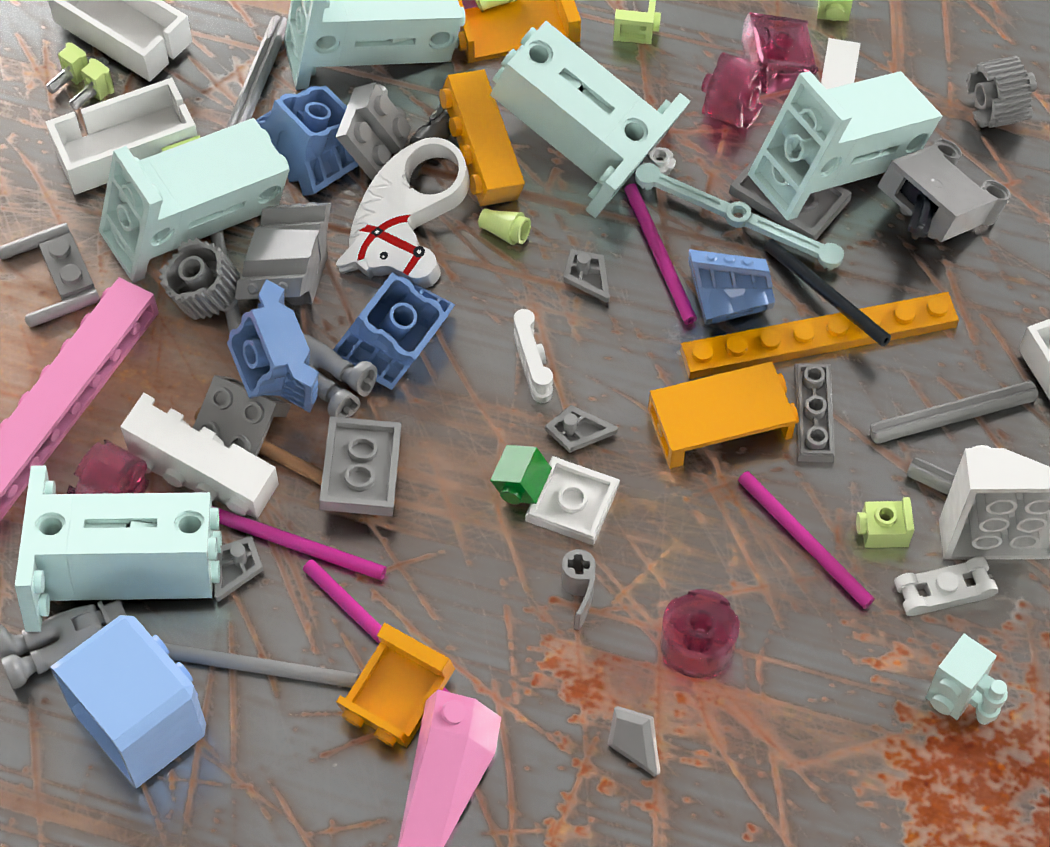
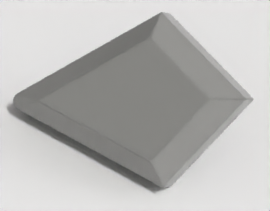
M570 249L563 281L604 302H609L610 294L604 255Z
M570 405L545 425V431L570 453L617 434L618 427Z
M252 536L220 546L221 553H217V560L220 561V583H215L216 601H221L263 571Z
M619 706L615 707L608 745L656 777L660 774V764L653 716Z

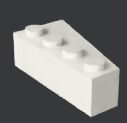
M143 392L120 426L133 466L144 473L154 472L175 487L185 486L194 490L195 493L210 492L211 502L216 500L225 504L228 509L237 515L245 516L247 514L258 519L279 485L276 467L236 444H232L229 448L225 447L224 442L215 432L206 427H203L200 431L195 430L183 420V414L172 408L168 413H165L153 406L155 402L153 397Z

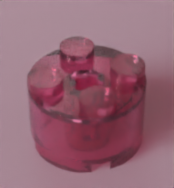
M722 52L713 74L707 73L702 82L701 91L706 93L702 114L736 127L749 128L762 109L763 104L759 103L758 100L761 92L767 94L770 81L769 69L759 63Z
M104 439V445L97 442L83 457L74 472V475L79 477L76 488L69 485L67 494L145 493L149 485V480L144 478L147 464L138 456Z
M706 589L688 591V594L673 599L665 609L660 635V648L666 665L685 676L693 678H715L720 675L721 671L729 665L734 656L740 630L738 616L730 607V602L724 596Z

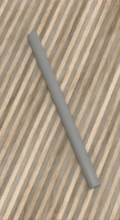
M164 643L170 652L168 656L172 660L348 688H352L359 677V673Z

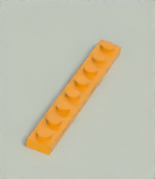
M949 292L859 309L889 333L891 340L957 328L959 322ZM840 312L681 343L680 352L688 378L694 379L771 361L777 363L877 342Z

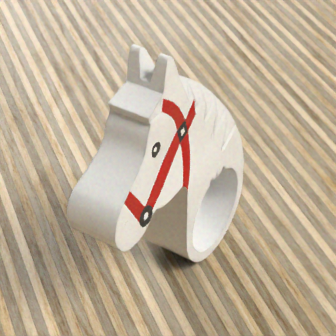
M425 138L407 146L388 160L369 185L356 212L350 232L349 248L336 262V266L341 274L359 269L371 279L373 276L390 275L393 272L407 278L422 288L431 287L437 282L441 272L436 257L430 249L419 245L413 230L454 209L466 197L470 185V176L464 156L456 145L442 138ZM445 158L459 167L455 182L441 193L423 194L413 188L409 189L410 178L414 169L427 159Z

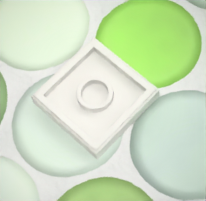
M552 456L549 462L552 470L537 503L530 504L525 515V521L594 546L620 486V480Z

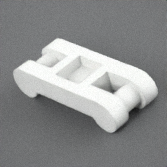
M520 309L514 314V341L533 399L538 403H546L553 396V372L549 368L543 367V364H546V356L543 345L541 343L536 344L534 339L533 327L535 318L533 312L528 309Z
M984 556L972 558L965 563L918 574L905 573L894 580L897 591L902 593L905 599L903 607L907 616H916L988 599L998 593L995 580L990 579L988 576L989 565ZM973 577L976 585L967 587L964 579ZM924 589L927 596H919L917 590Z

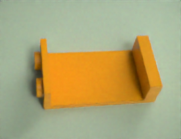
M458 0L460 7L464 8L462 0ZM517 0L486 9L483 12L478 7L464 9L465 25L460 27L458 34L459 51H465L468 63L506 56L513 48L517 51L522 45L520 42L525 34L532 27L538 30L545 21L549 22L573 43L580 42L581 18L574 0Z
M772 361L650 391L648 411L669 469L683 466L685 451L781 428L785 440L792 439L795 424L799 422L798 412L795 404L788 402L784 376L782 373L777 374Z

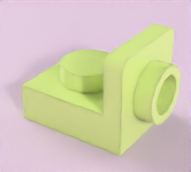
M656 0L649 1L648 12L616 9L613 41L651 44L653 31L659 32L661 13L655 12Z

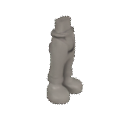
M303 333L310 349L309 366L317 371L319 368H322L334 375L339 381L348 384L361 396L369 395L377 378V368L375 365L368 361H362L354 366L323 342ZM319 372L317 394L321 399L329 402L328 414L334 417L345 418L352 416L360 407V399L348 390L341 389L337 383L329 380Z
M120 599L103 605L102 601L97 602L98 610L94 604L55 614L42 622L41 632H25V630H22V634L13 635L0 624V659L12 689L15 690L25 685L27 679L36 671L38 674L46 672L53 664L118 616H127ZM27 652L30 653L29 656L20 657L21 655Z

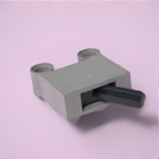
M942 138L935 140L932 146L892 160L877 186L900 206V212L903 215L911 216L907 229L911 232V238L917 240L918 237L926 238L928 236L931 239H938L940 242L980 225H993L1011 198V193L1006 186L994 180H986L980 188L956 167L962 156L961 149L952 141Z

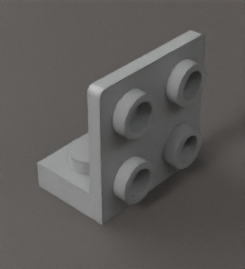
M214 375L193 428L200 431L203 427H206L216 433L224 442L225 447L229 448L232 444H236L253 455L258 456L273 417H287L292 404L267 395L249 398L243 382L228 376Z

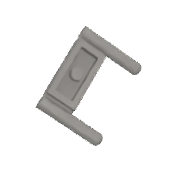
M67 223L0 246V259L2 260L39 247L61 297V302L27 314L25 322L29 327L40 325L100 302L97 290L94 287V283Z

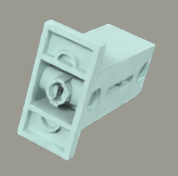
M291 0L284 45L295 89L309 88L310 78L315 76L316 67L451 62L454 49H457L459 46L458 34L460 27L465 25V10L463 7H460L458 0Z
M545 21L538 30L532 27L520 42L522 45L516 51L513 48L501 62L502 67L492 79L496 84L490 96L597 182L588 194L593 200L585 209L596 219L636 171L637 167L642 164L649 151H652L668 133L690 103V100L679 93L672 103L666 99L658 110L654 109L559 30Z
M810 71L799 73L747 175L787 221L798 217L811 193L885 173L892 160L923 149L942 115L901 71L831 89H826Z
M255 118L139 160L137 157L134 158L127 146L113 151L99 233L132 283H135L145 278L150 259L177 249L181 246L182 241L187 243L188 239L192 241L197 237L202 239L262 215V209L268 206L279 205L290 170L288 162L282 154L278 153L271 143L268 132L259 126Z
M46 465L31 466L15 580V590L25 632H41L43 616H49L50 601L212 598L213 583H220V561L217 560V553H221L222 534L221 531H215L219 530V508H212L210 492L56 494L55 481H49Z

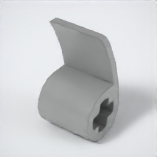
M581 549L572 550L564 556L561 571V583L565 591L571 595L585 596L574 616V630H580L583 626L594 594L595 559L591 553ZM575 571H581V574H575Z

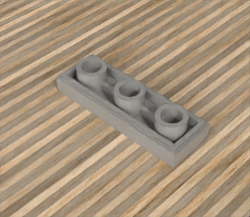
M795 363V406L799 417V422L796 424L797 460L801 462H834L835 442L831 364Z

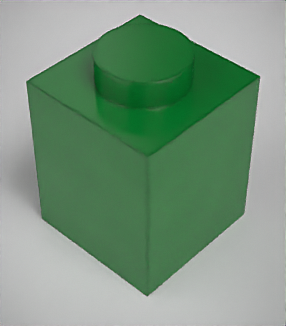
M506 445L490 481L504 501L515 505L520 503L536 504L552 467L537 447Z

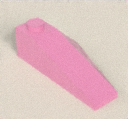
M442 690L435 691L426 700L398 847H444L494 757L501 716L478 700Z

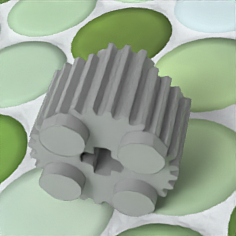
M1018 56L980 62L975 67L974 72L967 73L968 94H974L973 100L975 101V107H977V111H972L974 120L977 121V125L980 124L981 128L986 126L994 128L1032 118L1031 93L1036 91L1037 83L1035 75L1024 70V65H1021Z
M198 237L194 241L188 239L187 243L182 241L181 246L178 247V253H173V259L167 261L169 265L165 264L159 270L162 274L159 276L161 280L160 285L166 290L167 295L185 314L194 320L199 318L205 319L206 316L211 318L214 313L219 315L220 310L223 312L232 310L238 300H235L237 280L240 279L237 267L214 243L209 244L207 241L203 243Z

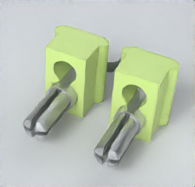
M70 42L66 43V48L58 53L62 71L46 84L47 90L53 94L70 80L77 85L84 80V89L69 101L70 106L75 110L80 108L91 97L101 101L108 94L115 92L110 70L106 66L109 61L104 57L100 59L87 57L85 51Z

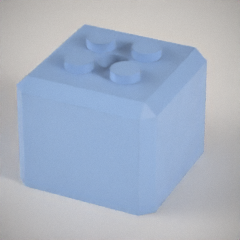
M120 615L50 668L72 713L128 781L137 789L203 738L206 721L198 700V693L192 684L193 678L184 665L180 662L175 664L168 656L170 652L163 641L157 635L152 637L134 616Z

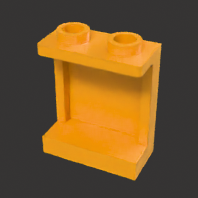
M384 622L377 634L380 644L346 698L340 695L336 703L343 711L341 717L352 725L361 728L363 724H366L376 730L373 735L385 744L393 747L397 742L407 748L421 726L426 700L435 691L443 690L455 668L450 658Z

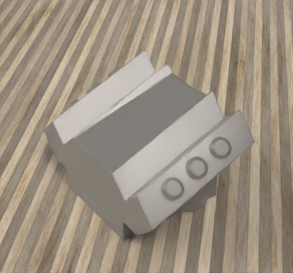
M331 203L279 204L262 209L261 223L255 228L244 260L242 278L237 280L235 300L259 299V293L267 279L284 289V300L292 305L313 304L328 258L327 229Z

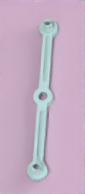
M651 163L641 164L636 169L635 180L642 189L651 190L652 187H656L726 218L727 223L732 227H747L818 258V262L824 269L828 268V271L839 267L843 262L844 251L839 245L834 243L822 244L751 213V208L744 202L728 203L660 173V169ZM741 213L743 217L737 218L733 214Z

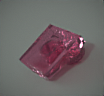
M749 12L744 20L741 38L749 73L761 81H770L777 74L799 75V73L810 71L813 75H816L819 70L816 67L807 27L808 20Z

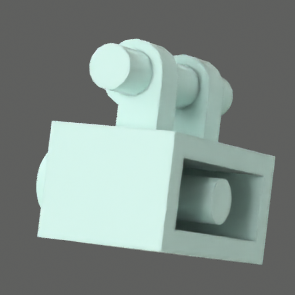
M963 634L939 665L925 698L930 701L931 705L938 712L950 715L956 720L959 719L968 705L971 704L976 708L978 722L984 725L989 724L997 719L1001 707L1008 697L1006 683L1002 680H995L988 675L997 655L966 634Z

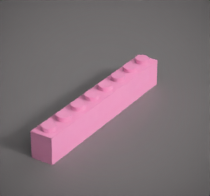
M118 277L111 287L105 289L100 302L94 310L83 317L79 329L72 338L67 339L63 343L60 353L51 365L44 367L39 380L33 388L22 395L18 407L12 415L1 422L0 521L28 486L31 466L44 465L159 314L153 293Z

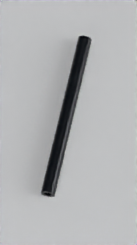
M769 239L765 243L764 249L879 345L885 346L891 340L889 333L774 239Z

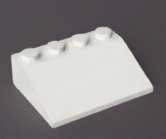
M985 445L965 448L939 518L943 560H970L979 556H984L986 559H1050V467L1005 448H991Z

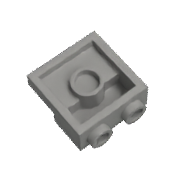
M375 82L354 87L336 138L373 181L382 167L390 160L391 155L404 149L411 126L405 119V111L400 107L394 106L390 101L387 88Z

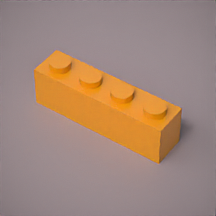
M485 69L447 75L443 88L439 92L440 104L443 109L447 110L450 117V133L453 137L457 138L459 150L462 152L470 176V191L473 195L477 196L480 206L516 201L525 185L497 102L490 96L492 88Z

